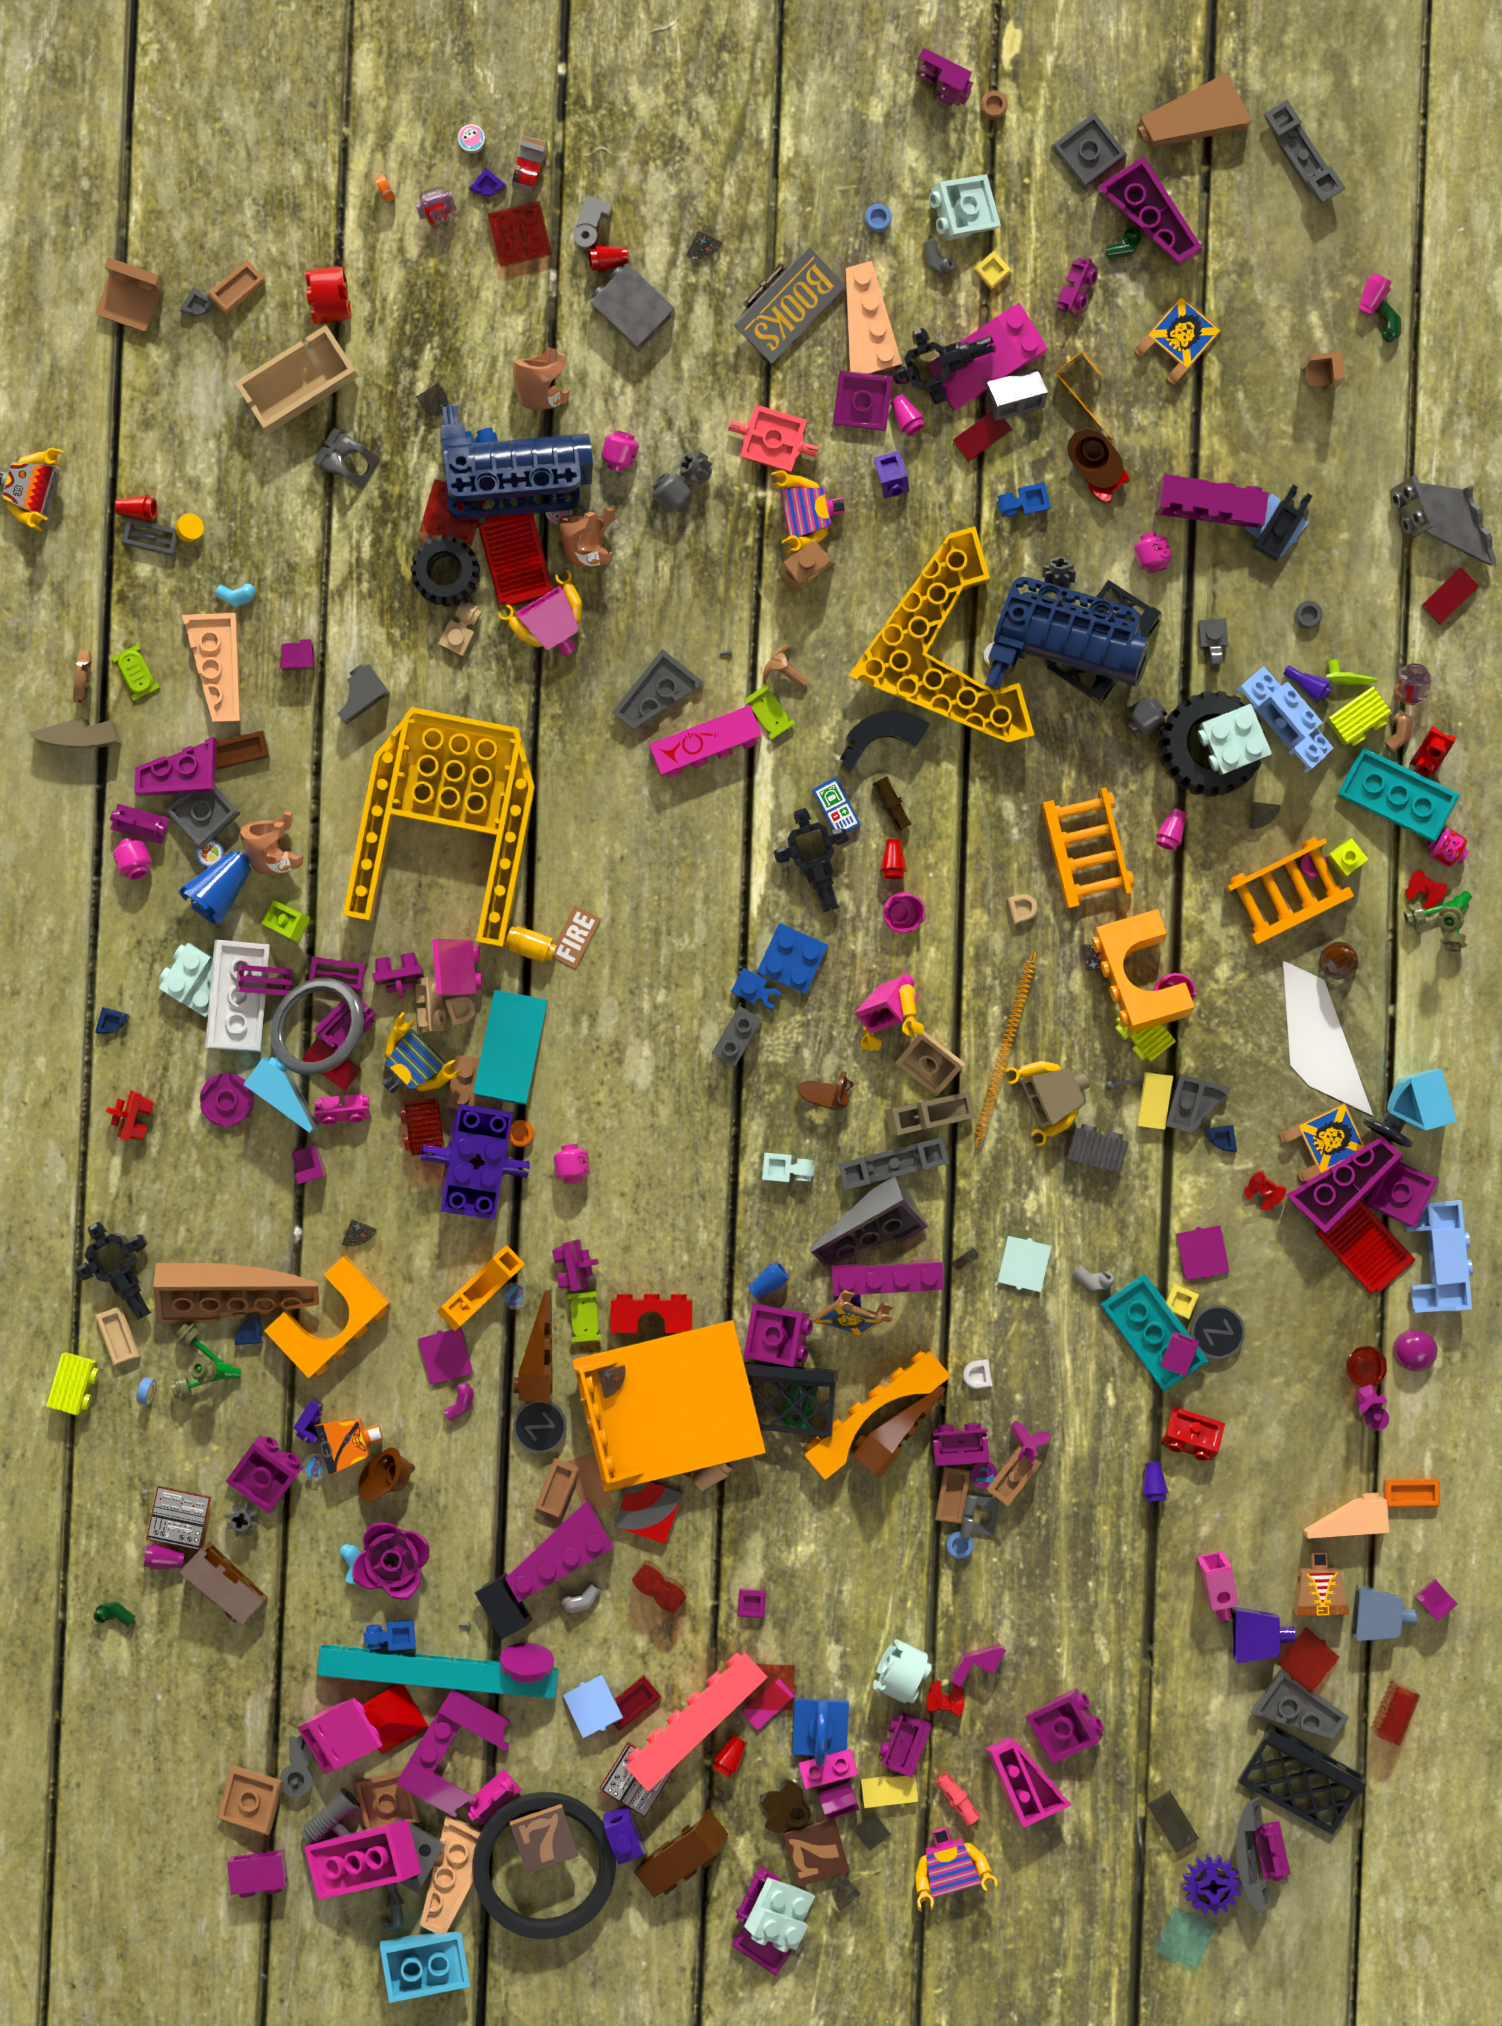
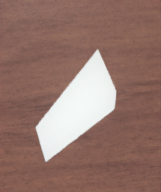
M1283 961L1290 1065L1309 1086L1373 1116L1325 981Z

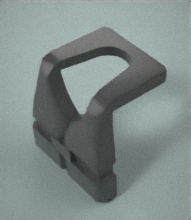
M333 428L324 443L325 447L321 448L313 465L322 470L325 469L330 473L345 477L358 488H363L377 466L379 457L337 428ZM359 452L368 464L365 473L358 475L348 471L345 466V456Z
M972 1494L966 1496L960 1530L961 1536L964 1539L970 1540L971 1532L987 1535L994 1534L999 1500ZM976 1504L990 1509L992 1517L988 1522L973 1523Z

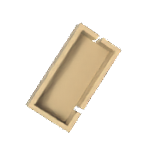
M327 325L306 337L311 346L310 350L307 351L300 341L235 382L267 434H270L359 377Z

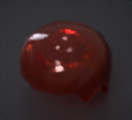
M1372 1346L1357 1347L1346 1361L1347 1376L1354 1384L1362 1388L1370 1384L1375 1387L1383 1381L1387 1374V1360L1380 1350Z

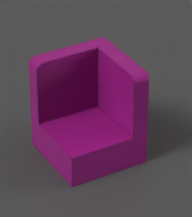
M311 639L300 640V643H283L281 645V670L315 669L314 642Z
M317 1144L292 1153L297 1170L295 1176L298 1184L327 1175Z
M1173 1331L1161 1366L1186 1376L1199 1341Z
M1433 1579L1414 1595L1423 1608L1437 1622L1458 1605L1436 1579Z

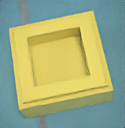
M995 251L989 254L973 270L990 290L995 288L1012 272Z
M1173 1284L1166 1302L1176 1315L1189 1319L1199 1294Z

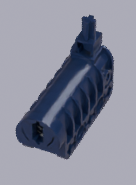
M447 404V407H442L443 425H440L443 469L448 511L453 518L466 520L572 510L580 502L579 485L592 484L593 458L588 433L472 443L471 437L466 438L464 423L459 422L458 406ZM565 493H570L571 496H574L570 502H566L565 498L559 497H564ZM553 494H556V503H553ZM537 495H547L549 500L545 504H538L533 498ZM526 496H529L530 505H526ZM516 497L517 501H519L517 506H512V503H510L511 498ZM499 499H502L503 507L499 508ZM481 500H493L495 505L492 508L484 509L479 503ZM460 501L465 506L463 511H458V508L455 507L457 502ZM472 501H475L476 510H472V506H470Z
M1019 577L1010 588L996 627L994 644L988 656L991 669L985 686L990 687L992 690H1000L1006 672H1013L1018 658L1025 659L1026 654L1129 685L1138 686L1150 657L1148 638L1142 637L1139 628V614L1135 609L1033 578ZM1024 584L1028 585L1029 591L1032 592H1025L1020 595L1017 588H1023ZM1053 592L1057 595V600L1043 595ZM1062 595L1065 596L1066 602L1062 601ZM1075 600H1079L1080 605L1083 607L1073 605L1070 603H1074ZM1104 607L1108 609L1109 615L1097 612L1095 610L1097 608ZM1114 611H1117V617H1114ZM1127 615H1131L1132 621H1134V623L1121 618H1126Z

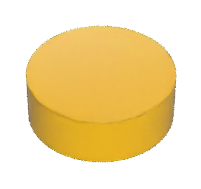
M188 513L182 515L176 522L175 531L183 541L194 542L203 534L204 525L198 516Z

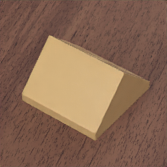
M925 1031L922 1035H916L895 1062V1064L936 1096L941 1093L965 1065L964 1062Z

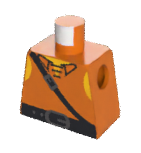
M362 1418L325 1421L315 1425L329 1475L335 1474L369 1457L372 1454L369 1444L383 1440L380 1426L375 1425L364 1428Z

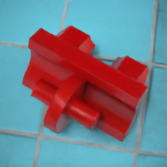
M1431 726L1410 760L1409 764L1415 766V773L1429 778L1431 774L1434 775L1455 743L1456 737L1446 735L1436 727Z
M130 1090L124 1111L125 1100L117 1099L115 1108L107 1107L106 1112L113 1114L110 1124L118 1126L122 1117L117 1137L125 1141H129V1139L143 1140L147 1126L136 1123L135 1118L137 1112L150 1116L154 1102L143 1097L141 1093Z

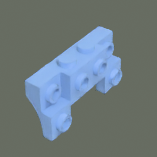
M1264 666L1235 690L1237 693L1242 691L1252 702L1253 710L1256 709L1291 750L1288 753L1290 755L1295 753L1304 763L1306 768L1303 771L1305 773L1316 766L1334 748L1317 729L1323 722L1314 711H1312L1288 681L1281 686Z
M1462 1201L1429 1202L1416 1229L1405 1225V1232L1427 1230L1432 1283L1410 1285L1413 1313L1472 1309L1469 1276L1473 1274L1471 1259H1467L1470 1237L1464 1228Z

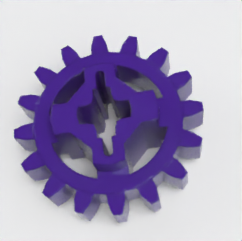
M1206 1854L1205 1861L1196 1857V1866L1187 1865L1191 1871L1190 1874L1183 1873V1878L1188 1881V1883L1182 1884L1183 1891H1189L1185 1895L1186 1900H1194L1192 1907L1196 1910L1201 1906V1911L1205 1915L1209 1909L1212 1910L1214 1915L1218 1914L1219 1908H1222L1224 1912H1228L1226 1906L1228 1903L1236 1905L1233 1896H1241L1240 1890L1236 1888V1886L1242 1884L1241 1879L1234 1878L1239 1874L1236 1868L1230 1869L1232 1863L1229 1859L1222 1863L1221 1855H1217L1215 1860H1212L1210 1854ZM1215 1868L1223 1870L1228 1876L1217 1874ZM1202 1870H1204V1872L1202 1873V1875H1201L1199 1878H1196L1197 1875H1198ZM1210 1880H1215L1216 1884L1213 1885V1889L1208 1888V1885H1210ZM1227 1891L1225 1896L1220 1899L1221 1895ZM1196 1893L1205 1894L1208 1901L1199 1898Z

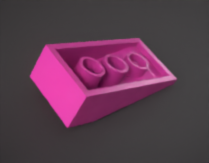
M1020 303L995 317L960 341L961 343L966 341L972 343L991 335L994 341L992 345H995L996 352L974 359V362L968 364L967 368L955 371L952 382L942 385L946 388L947 401L954 411L987 392V382L1014 375L1046 355L1048 347ZM940 357L926 365L933 378L940 377L943 374L942 370L944 368Z
M432 939L436 995L444 997L478 995V989H482V974L476 971V962H480L479 945L475 946L473 940Z
M408 1819L304 1846L318 1900L404 1881L422 1873Z

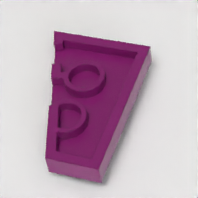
M214 737L208 738L204 743L194 747L188 746L183 748L182 752L169 757L163 756L135 767L134 793L137 796L215 792L217 739Z

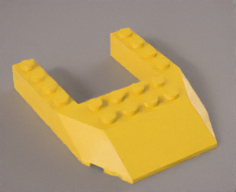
M414 707L410 708L404 719L396 726L390 737L374 755L342 915L373 922L394 816L493 835L497 837L476 942L505 948L534 794V783L518 728Z

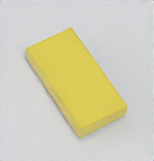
M1145 1072L1137 1119L1138 1126L1165 1130L1173 1081L1172 1075Z
M915 1773L912 1778L900 1774L861 1779L864 1808L918 1802Z

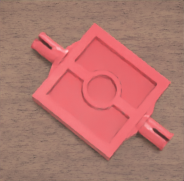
M755 405L753 415L747 422V425L731 420L728 431L743 435L744 444L740 458L788 473H792L795 460L800 453L816 458L819 446L804 443L803 434L807 420L759 405Z

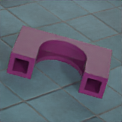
M939 1259L912 1260V1263L893 1265H831L832 1292L834 1296H840L844 1290L853 1292L855 1295L944 1290L942 1262Z

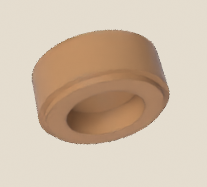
M999 91L987 92L980 104L982 114L991 120L1003 117L1008 107L1006 96Z

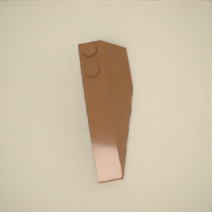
M156 1263L153 1290L158 1324L221 1322L223 1317L234 1316L235 1319L245 1318V1314L259 1311L260 1315L271 1313L274 1308L282 1307L284 1310L319 1305L318 1282L292 1274L265 1268L222 1263Z

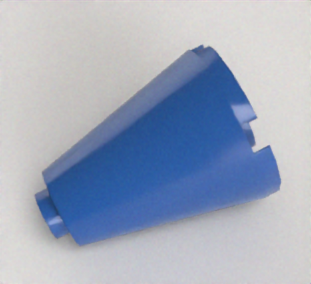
M231 851L183 885L178 890L179 895L184 901L190 898L193 905L192 908L210 923H216L220 927L252 869L249 865L248 857L240 851L237 853Z

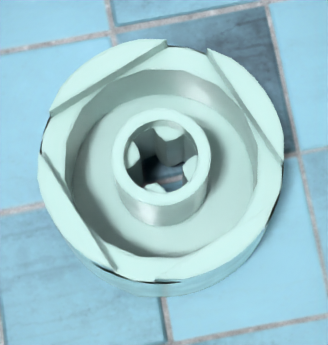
M895 1639L896 1646L889 1645L881 1658L876 1671L881 1675L879 1681L874 1679L873 1688L902 1703H914L919 1693L918 1686L922 1679L925 1680L928 1677L931 1664L927 1663V1653Z

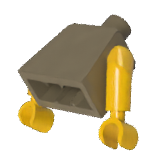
M1045 1061L1024 1065L1019 1070L1015 1068L1005 1070L1004 1073L1015 1071L1017 1074L1015 1080L1008 1081L1007 1083L1015 1084L1021 1077H1024L1021 1083L1040 1125V1128L1034 1129L1031 1132L1030 1137L1036 1133H1040L1044 1137L1042 1141L1035 1144L1036 1146L1045 1144L1048 1136L1054 1137L1071 1127L1079 1113L1078 1107L1084 1103L1081 1091L1090 1087L1089 1079L1085 1074L1082 1073L1074 1077L1070 1068L1061 1069L1058 1064Z

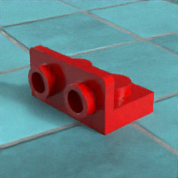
M1174 1406L1171 1410L1166 1433L1161 1440V1445L1166 1446L1172 1452L1191 1454L1200 1461H1212L1219 1452L1225 1423Z

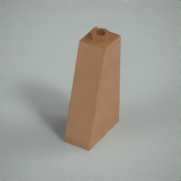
M1225 73L1142 116L1138 123L1137 132L1142 142L1147 141L1149 147L1154 148L1242 131L1249 127L1252 119L1230 77Z

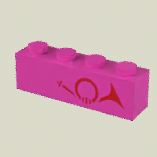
M748 705L651 743L649 746L661 777L667 775L668 779L683 774L682 769L692 765L693 769L708 764L707 759L716 755L718 759L732 755V749L743 746V749L753 747L759 744L757 739L762 738V734L751 706Z

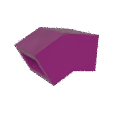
M850 1779L817 1790L828 1821L860 1810Z

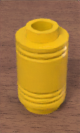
M512 926L505 941V947L509 948L510 952L542 962L543 964L546 963L547 959H553L557 945L553 944L554 938L521 926Z

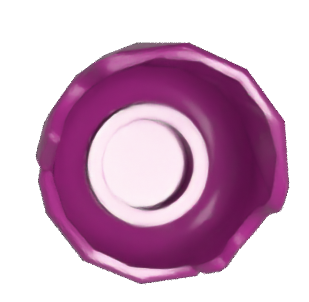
M1413 1329L1407 1330L1399 1334L1393 1343V1356L1401 1367L1415 1372L1424 1371L1430 1368L1437 1358V1344L1433 1337L1424 1332Z

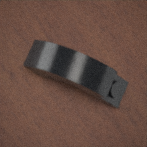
M893 710L872 714L856 724L846 736V739L852 742L854 746L850 747L848 745L841 755L840 760L844 761L841 768L850 773L865 748L879 738H895L916 749L930 724L916 715L903 711Z

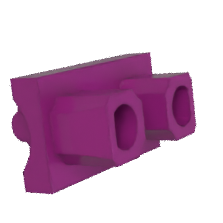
M415 953L400 955L402 968L392 970L390 957L375 959L376 973H372L373 982L376 985L396 982V984L386 985L387 993L397 992L399 999L405 998V990L414 989L413 981L404 983L403 981L424 977L423 968L419 965Z
M580 1239L562 1243L563 1246L553 1249L552 1254L555 1263L566 1262L568 1271L558 1274L559 1288H571V1291H577L589 1287L587 1277L593 1276L591 1266L599 1264L598 1258L590 1259L589 1250H582Z
M1372 1384L1357 1390L1355 1399L1359 1405L1357 1416L1360 1422L1365 1420L1366 1425L1373 1431L1385 1429L1389 1424V1415L1385 1410L1387 1400L1384 1394L1377 1396Z

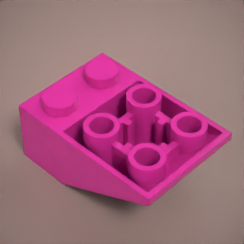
M355 1698L321 1710L297 1727L324 1774L335 1771L383 1746L379 1740L380 1735L377 1729L369 1723L365 1716L364 1707Z

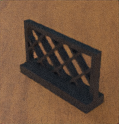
M1107 580L1096 597L1104 599V596L1111 589L1119 594L1121 605L1128 607L1137 606L1144 612L1140 617L1139 628L1142 637L1149 638L1161 621L1162 612L1153 606L1151 608L1118 585ZM1123 598L1127 599L1130 602L1124 603ZM1102 607L1095 611L1106 614L1108 609ZM1052 661L1047 666L1049 671L1090 697L1093 702L1100 706L1118 682L1095 674L1096 681L1088 689L1080 683L1079 674L1086 673V671L1075 668V670L1063 672L1055 667L1058 663ZM1076 675L1077 681L1070 676Z
M744 1362L749 1385L752 1388L751 1393L755 1392L764 1402L756 1410V1414L767 1406L776 1417L769 1425L762 1424L758 1419L760 1430L833 1436L836 1382L838 1381L839 1370ZM751 1380L760 1382L754 1385ZM764 1382H772L778 1390L769 1400L758 1390V1387ZM778 1383L787 1384L783 1388H781V1386ZM791 1384H798L805 1392L795 1403L784 1391ZM804 1385H811L813 1387L808 1390ZM818 1386L829 1387V1399L822 1405L811 1394ZM780 1394L791 1405L781 1415L770 1404ZM807 1396L817 1406V1409L808 1417L797 1407V1404ZM827 1404H828V1413H827L826 1410L823 1408V1407H825ZM792 1409L803 1419L797 1427H789L782 1418ZM819 1411L827 1418V1430L816 1429L809 1421ZM778 1421H780V1423H781L783 1426H777V1425H774V1424L777 1423ZM805 1423L809 1426V1428H800Z
M1269 1722L1264 1731L1265 1735L1237 1779L1238 1783L1333 1835L1358 1793H1362L1366 1787L1364 1775ZM1267 1745L1278 1751V1759L1264 1762L1262 1752ZM1296 1760L1301 1763L1303 1772L1287 1775L1285 1762ZM1281 1764L1284 1776L1269 1780L1265 1767ZM1262 1768L1266 1781L1254 1783L1248 1780L1247 1777L1251 1771ZM1318 1773L1325 1776L1327 1785L1311 1788L1308 1776ZM1305 1777L1308 1789L1292 1793L1289 1781ZM1282 1782L1287 1783L1289 1794L1283 1796L1273 1794L1271 1785ZM1344 1787L1351 1791L1346 1799L1335 1802L1332 1789ZM1329 1790L1332 1803L1316 1806L1313 1794ZM1310 1795L1313 1807L1302 1810L1296 1806L1294 1798ZM1334 1808L1336 1816L1331 1825L1320 1820L1319 1811Z

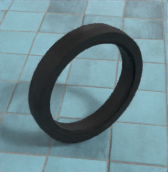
M536 1792L511 1800L499 1808L486 1822L474 1849L472 1860L473 1881L483 1906L504 1928L528 1938H558L584 1927L601 1911L609 1898L614 1884L616 1858L605 1833L604 1823L591 1808L578 1799L565 1794ZM562 1804L565 1815L582 1824L593 1837L599 1851L598 1876L590 1894L579 1906L570 1912L546 1919L527 1917L509 1908L496 1894L489 1876L490 1855L495 1842L500 1834L510 1825V1821Z

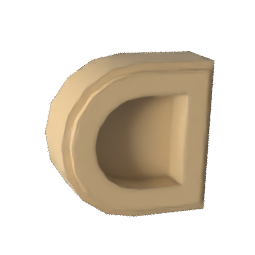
M1020 894L1007 898L1014 924L1028 921L1035 916L1037 903L1032 896Z
M457 996L445 1000L453 1026L466 1023L474 1017L476 1007L469 997Z

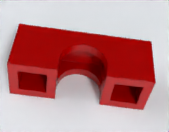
M618 1293L617 1298L611 1299L610 1333H638L639 1318L648 1311H655L663 1317L665 1333H682L692 1330L693 1299H687V1294H671V1299H660V1294L656 1293L644 1294V1298H633L631 1293Z

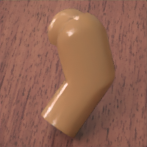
M1398 712L1394 716L1393 721L1397 725L1396 733L1384 742L1385 746L1392 753L1411 737L1413 720L1410 715H1406L1404 712Z

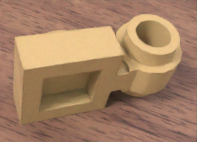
M462 602L455 615L459 618V624L450 620L438 644L464 656L475 634L474 631L467 627L470 624L475 626L482 614V611L478 610V606L467 602V604Z

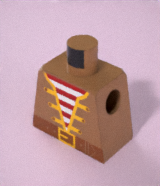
M813 540L784 561L778 573L794 594L835 563L820 542Z
M1325 1552L1311 1553V1568H1300L1298 1570L1293 1612L1297 1616L1349 1615L1341 1571L1336 1567H1328V1558Z

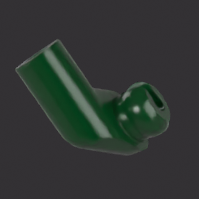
M1129 227L1125 230V235L1120 244L1106 246L1107 259L1132 255L1141 240L1139 230L1136 227Z
M1386 301L1376 311L1386 321V330L1381 333V336L1386 342L1391 343L1401 335V318Z
M118 1602L101 1604L93 1614L94 1620L98 1623L118 1619L126 1627L136 1618L134 1614Z

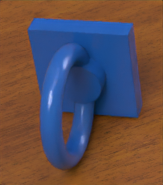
M795 1698L792 1754L814 1755L816 1766L823 1767L826 1763L827 1755L847 1750L849 1701Z

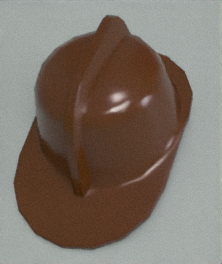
M1091 428L1081 429L1072 435L1067 446L1068 456L1086 480L1099 488H1109L1115 485L1123 474V460L1108 437L1098 430Z
M395 1447L387 1448L382 1454L372 1460L360 1475L358 1486L361 1497L367 1502H374L388 1492L401 1491L408 1484L410 1474L415 1470V1466L401 1456Z

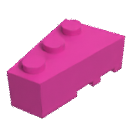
M1007 1737L984 1748L1016 1824L1022 1828L1072 1805L1015 1740Z

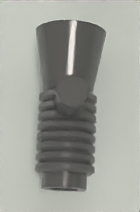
M341 1788L328 1807H324L304 1825V1830L301 1832L302 1836L308 1843L313 1844L314 1842H319L331 1830L338 1837L351 1834L340 1820L360 1808L358 1801L347 1789Z

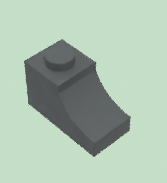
M361 664L349 673L351 677L347 681L350 684V695L345 706L338 712V715L345 724L350 723L390 694L369 664L365 667Z

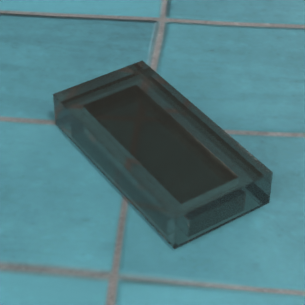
M1171 1791L1166 1792L1147 1804L1176 1853L1199 1839Z

